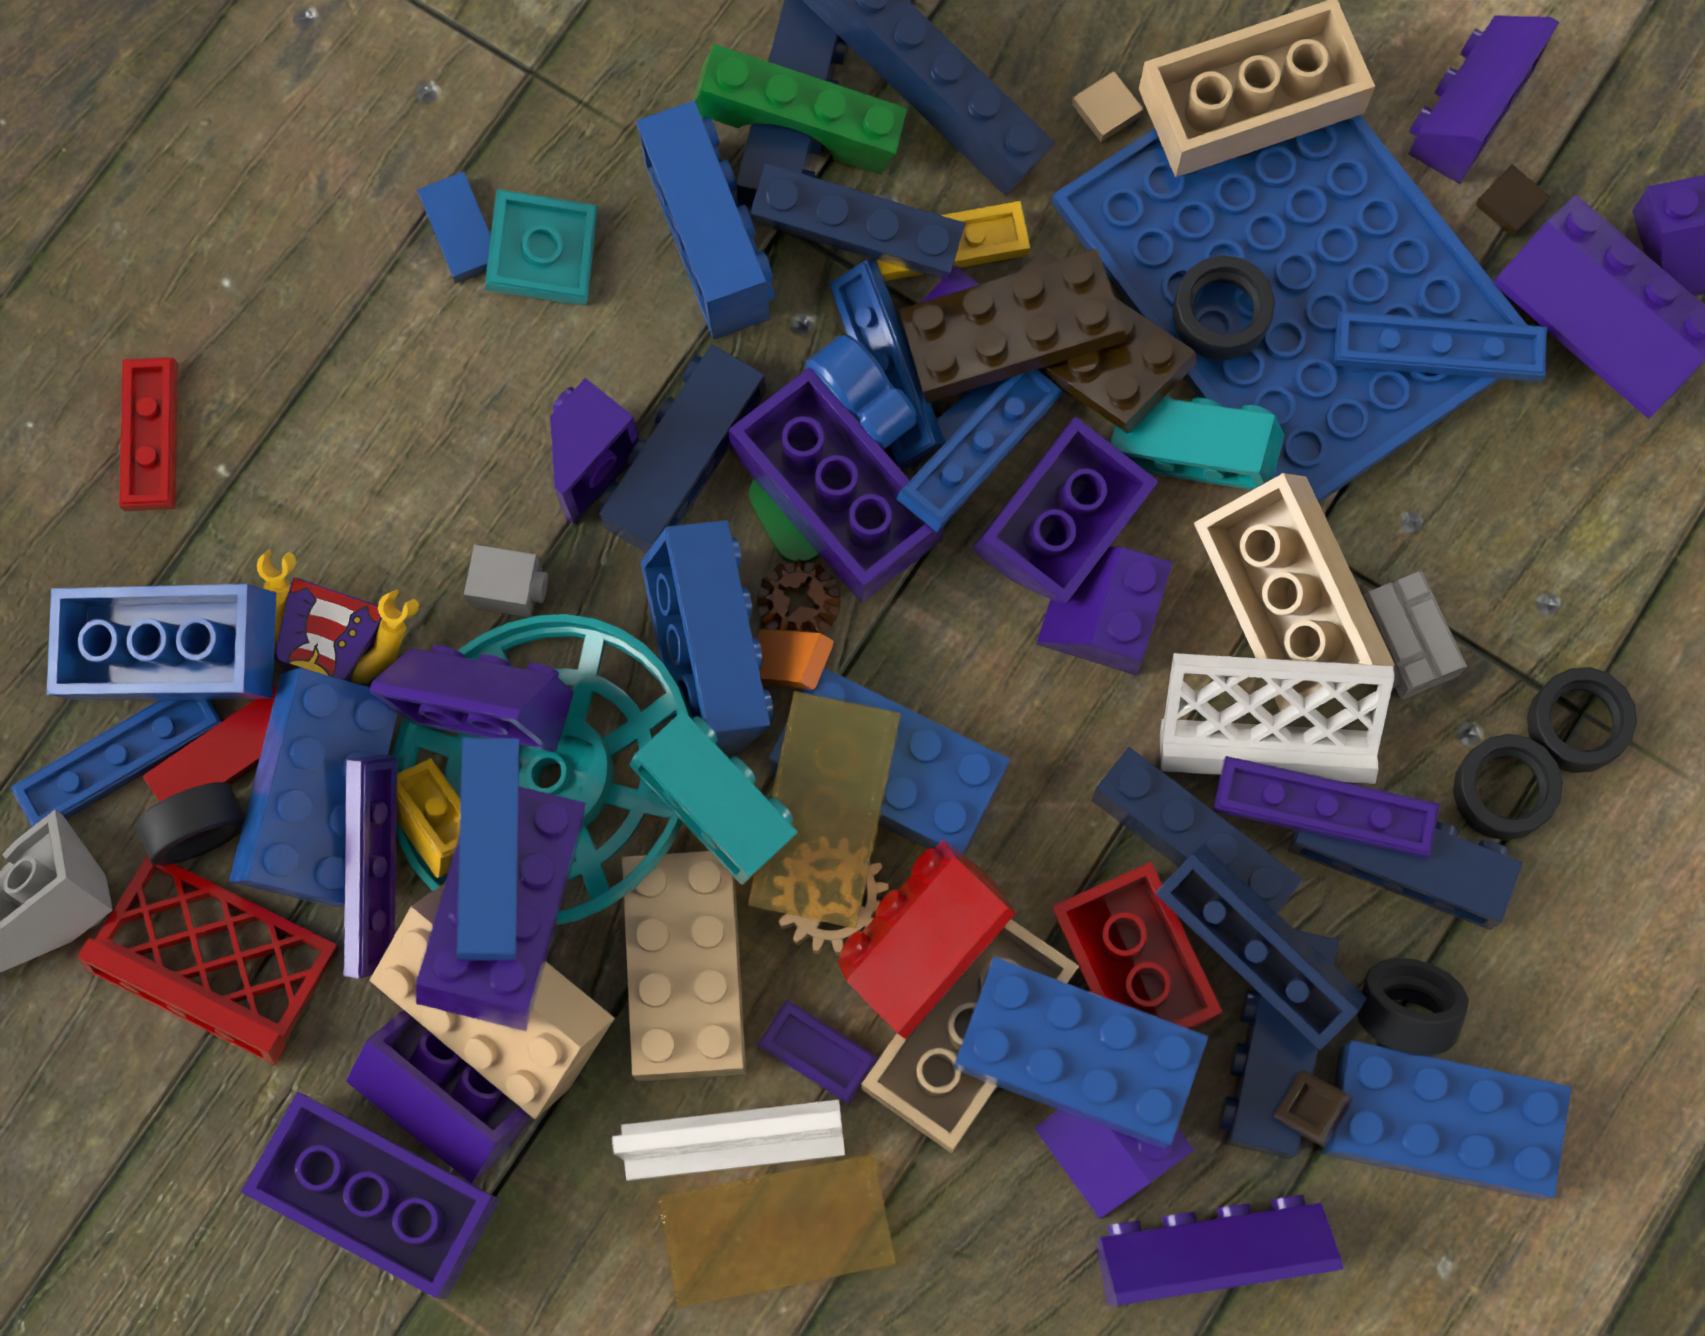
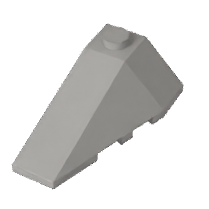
M53 810L25 832L3 853L4 858L9 862L0 871V973L74 941L86 930L101 923L105 916L112 911L105 873L65 817L57 810Z

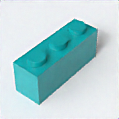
M1166 395L1129 434L1115 425L1110 444L1149 474L1254 490L1274 478L1285 435L1276 415L1263 407L1245 405L1240 410L1222 407L1216 401L1206 398H1194L1191 402L1172 400L1170 396Z
M683 710L633 756L629 766L737 881L743 885L798 833L791 825L794 818L778 799L771 797L767 800L753 785L756 777L743 761L735 756L729 759L715 744L718 741L717 735L703 719L698 716L691 719Z

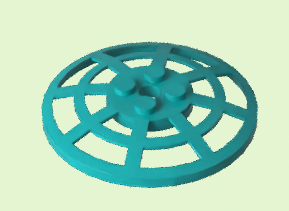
M568 614L540 615L509 622L478 636L458 650L464 655L463 658L479 661L481 654H488L508 661L504 651L518 644L552 637H577L584 639L578 670L569 668L555 669L559 672L558 678L567 686L573 687L572 690L574 691L557 752L519 745L518 786L586 803L583 828L575 853L577 861L572 864L568 881L582 876L590 901L571 909L559 911L556 925L578 921L606 909L631 892L657 867L674 843L683 822L656 793H653V790L641 777L638 790L613 784L614 762L612 757L637 741L639 749H641L653 738L651 731L675 713L679 715L684 710L693 719L685 694L671 671L644 643L621 628L594 618ZM605 644L622 650L640 662L659 681L666 693L641 712L638 705L621 688L606 678L598 676ZM594 693L603 696L615 704L628 720V722L605 737H602L593 727L585 722ZM404 718L392 756H397V773L415 766L419 748L448 757L445 778L461 799L462 738L477 737L458 733L456 738L425 726L414 725ZM550 764H560L561 777L559 781L552 787L541 788L539 776L542 770ZM605 805L630 810L618 831L602 847L596 850L587 826L598 817ZM645 814L669 819L662 835L645 859L621 882L610 888L602 865L612 859L629 842L641 825ZM396 823V834L399 844L413 870L434 891L444 884L447 878L444 875L437 878L402 828Z

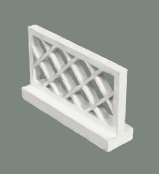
M1174 653L1165 716L1161 721L1160 728L1161 771L1220 775L1223 759L1225 756L1341 782L1375 784L1379 770L1377 754L1394 682L1393 666ZM1184 673L1207 674L1214 681L1195 692L1183 681ZM1247 677L1263 678L1268 684L1249 695L1237 683ZM1303 680L1318 681L1323 686L1305 698L1292 688ZM1358 683L1378 685L1377 691L1359 701L1346 690ZM1226 691L1237 702L1219 713L1207 701ZM1281 694L1292 705L1273 716L1261 705ZM1335 697L1346 708L1326 719L1315 708ZM1194 709L1207 719L1206 721L1177 720ZM1248 712L1261 722L1260 724L1231 723ZM1303 715L1315 725L1312 728L1286 726ZM1356 719H1359L1368 727V731L1340 729Z
M839 1100L621 1125L622 1135L612 1136L614 1154L624 1160L627 1181L845 1156Z

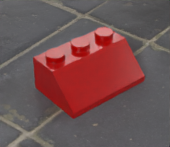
M943 839L935 849H927L919 856L913 865L912 875L899 890L894 889L881 900L876 910V917L863 932L856 931L846 940L837 963L845 980L906 1040L1016 913L993 879Z
M1152 862L1052 906V910L1091 993L1190 1030L1218 1019L1223 1013L1177 914L1155 894L1162 886V882Z

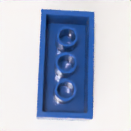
M693 100L637 120L636 123L646 169L713 340L770 320L768 301L775 299L770 282L773 280L772 271L764 251L757 252L752 236L755 235V229L750 214L745 205L739 206L735 190H737L736 180L728 160H721L717 148L720 142L710 115L701 118L696 103Z
M728 520L667 526L640 561L659 658L671 671L684 692L692 717L698 716L703 719L717 735L718 741L715 744L726 756L741 754L770 726V721L773 717V703L769 691L763 690L759 673L762 667V650L759 641L756 638L752 639L748 619L751 617L752 604L748 590L741 587L738 572L741 564L740 546L735 537L731 538ZM676 713L671 716L672 720L677 716Z
M250 584L51 588L47 695L78 701L273 698L276 592Z
M303 668L281 673L229 882L330 907L345 906L346 760L381 754L388 755L398 712L369 692V687Z
M826 668L823 669L816 689H804L768 758L772 772L926 849H935L944 839L964 856L1008 771L1010 762L1009 758Z
M994 957L953 1070L1165 1149L1171 1145L1208 1036Z
M1352 1040L1340 1047L1334 1087L1349 1094L1353 1101L1326 1148L1323 1147L1322 1155L1538 1201L1555 1198L1571 1086L1428 1056L1409 1055L1390 1048Z

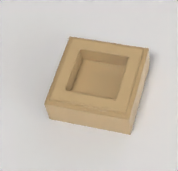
M1114 71L1074 96L1072 102L1073 107L1101 143L1142 117L1143 113L1141 105Z

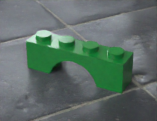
M716 44L712 45L702 66L693 98L702 117L710 115L712 120L735 128L750 124H772L788 127L820 141L829 149L833 160L879 175L883 173L896 155L907 112L906 107Z

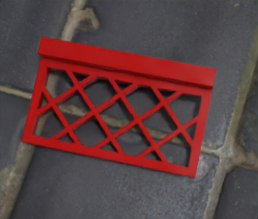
M147 855L95 940L88 938L77 957L87 972L276 1066L286 1049L284 1043L339 949L337 944L176 864L167 866L153 865ZM155 871L175 880L179 896L148 905L144 889ZM183 884L195 889L196 891L185 894ZM210 897L221 902L225 916L224 920L197 928L194 927L188 904ZM139 898L141 907L132 910ZM182 906L188 930L157 940L151 915ZM229 907L243 914L232 917ZM144 918L150 942L127 949L112 941L122 924ZM254 921L267 925L272 943L242 952L235 927ZM229 930L235 954L204 963L198 938ZM276 930L289 936V938L279 940ZM191 941L197 966L177 972L165 968L160 950ZM305 944L320 952L311 969L288 975L282 950ZM153 952L155 962L143 957L142 955ZM276 953L282 978L251 987L245 962ZM238 964L245 989L224 996L213 992L207 973ZM200 976L203 986L189 979ZM302 982L294 996L292 985ZM285 988L290 1004L279 1023L277 1024L259 1015L254 997ZM248 999L250 1010L236 1002Z

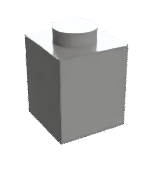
M474 544L464 590V596L470 607L516 616L533 617L535 603L542 604L544 602L548 585V573L542 572V566L537 555Z

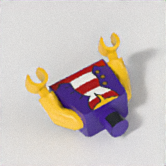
M268 549L260 556L257 562V571L260 577L266 581L263 589L276 592L274 654L275 660L284 670L291 671L303 668L355 684H368L397 660L406 632V625L403 621L416 615L419 610V604L416 599L413 598L407 601L401 612L395 604L399 593L398 589L382 596L379 604L375 605L293 577L290 585L285 580V577L294 570L296 565V558L292 553L287 552L283 556L282 570L273 567L270 559L272 555L271 549Z

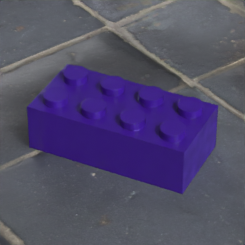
M811 367L729 429L731 453L861 603H864L942 541L944 526L936 532L897 500L900 491L910 480Z
M518 786L515 960H457L459 835L416 980V1004L527 1031L582 832L586 803Z
M299 1092L293 1098L241 1193L436 1299L448 1298L501 1200L323 1103Z

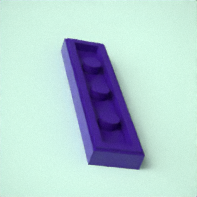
M381 754L346 760L344 976L360 979L373 975L395 936L397 756Z
M1225 756L1213 811L1428 859L1431 855L1440 804Z

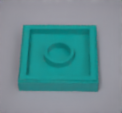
M497 189L484 290L586 306L598 205Z

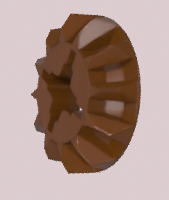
M800 558L795 562L777 564L767 577L762 578L757 597L758 612L768 630L825 634L835 623L841 605L840 592L835 578L824 570L821 564L803 562ZM809 583L808 600L813 604L814 608L810 607L808 609L805 606H800L788 618L790 599L784 595L781 589L786 592L798 593L802 587L805 588L806 584Z

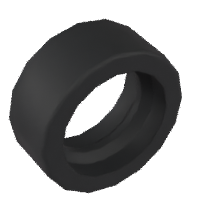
M1220 255L1203 259L1187 271L1177 289L1172 318L1177 335L1185 345L1204 358L1227 361L1243 357L1258 347L1272 321L1275 298L1270 281L1257 266L1239 257ZM1222 282L1233 284L1244 290L1251 298L1254 306L1253 318L1248 327L1240 333L1224 335L1213 333L1201 326L1195 318L1192 309L1194 297L1199 289L1207 284Z
M1592 667L1570 668L1553 676L1532 699L1527 715L1529 738L1548 750L1560 769L1571 773L1593 772L1618 758L1632 742L1637 726L1635 703L1626 687L1610 673ZM1583 690L1594 694L1605 703L1612 715L1613 727L1610 737L1603 745L1593 750L1580 751L1569 747L1558 738L1551 725L1550 715L1557 699L1569 691Z
M1504 734L1489 737L1465 756L1455 772L1453 794L1459 813L1470 827L1486 837L1507 841L1526 837L1551 819L1561 801L1563 781L1557 762L1545 747L1529 737ZM1504 756L1516 758L1531 769L1537 778L1539 791L1538 799L1529 812L1523 816L1506 818L1497 816L1486 809L1478 797L1476 783L1478 773L1483 765L1490 760Z
M214 782L184 790L164 799L140 815L135 823V827L151 863L157 866H167L196 858L229 842L241 833L245 817L231 785L224 782Z
M1391 958L1379 961L1368 970L1361 992L1367 999L1357 1013V1017L1361 1027L1374 1040L1388 1048L1409 1055L1432 1056L1447 1052L1457 1043L1467 1013L1469 998L1464 987L1450 973L1441 968L1416 959ZM1391 999L1413 1002L1433 1013H1420L1406 1009Z

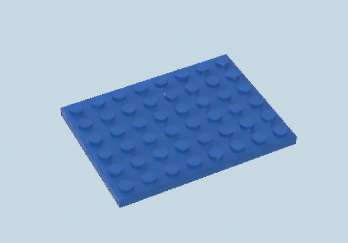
M1361 115L1176 178L1154 128L1052 195L1051 204L1087 251L1098 249L1107 278L1129 307L1182 343L1184 342L1177 335L1172 314L1178 286L1190 268L1203 259L1225 255L1242 258L1261 270L1270 281L1275 304L1272 321L1258 347L1243 357L1227 361L1207 359L1196 353L1197 364L1183 378L1199 398L1216 401L1222 407L1240 410L1245 405L1260 406L1276 415L1285 436L1274 478L1283 473L1307 477L1318 503L1501 380L1496 378L1334 366L1336 317L1339 311L1527 325ZM1222 282L1207 284L1199 289L1194 297L1192 308L1194 316L1201 326L1213 333L1224 335L1240 333L1247 328L1254 312L1252 300L1244 290L1233 284Z

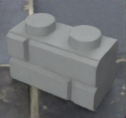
M1422 571L1371 590L1363 595L1395 664V667H1393L1394 682L1392 689L1396 688L1400 699L1408 698L1428 688H1433L1458 677L1467 667Z

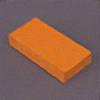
M760 629L756 639L759 641L762 650V667L759 670L762 685L809 690L816 689L834 641L821 633Z

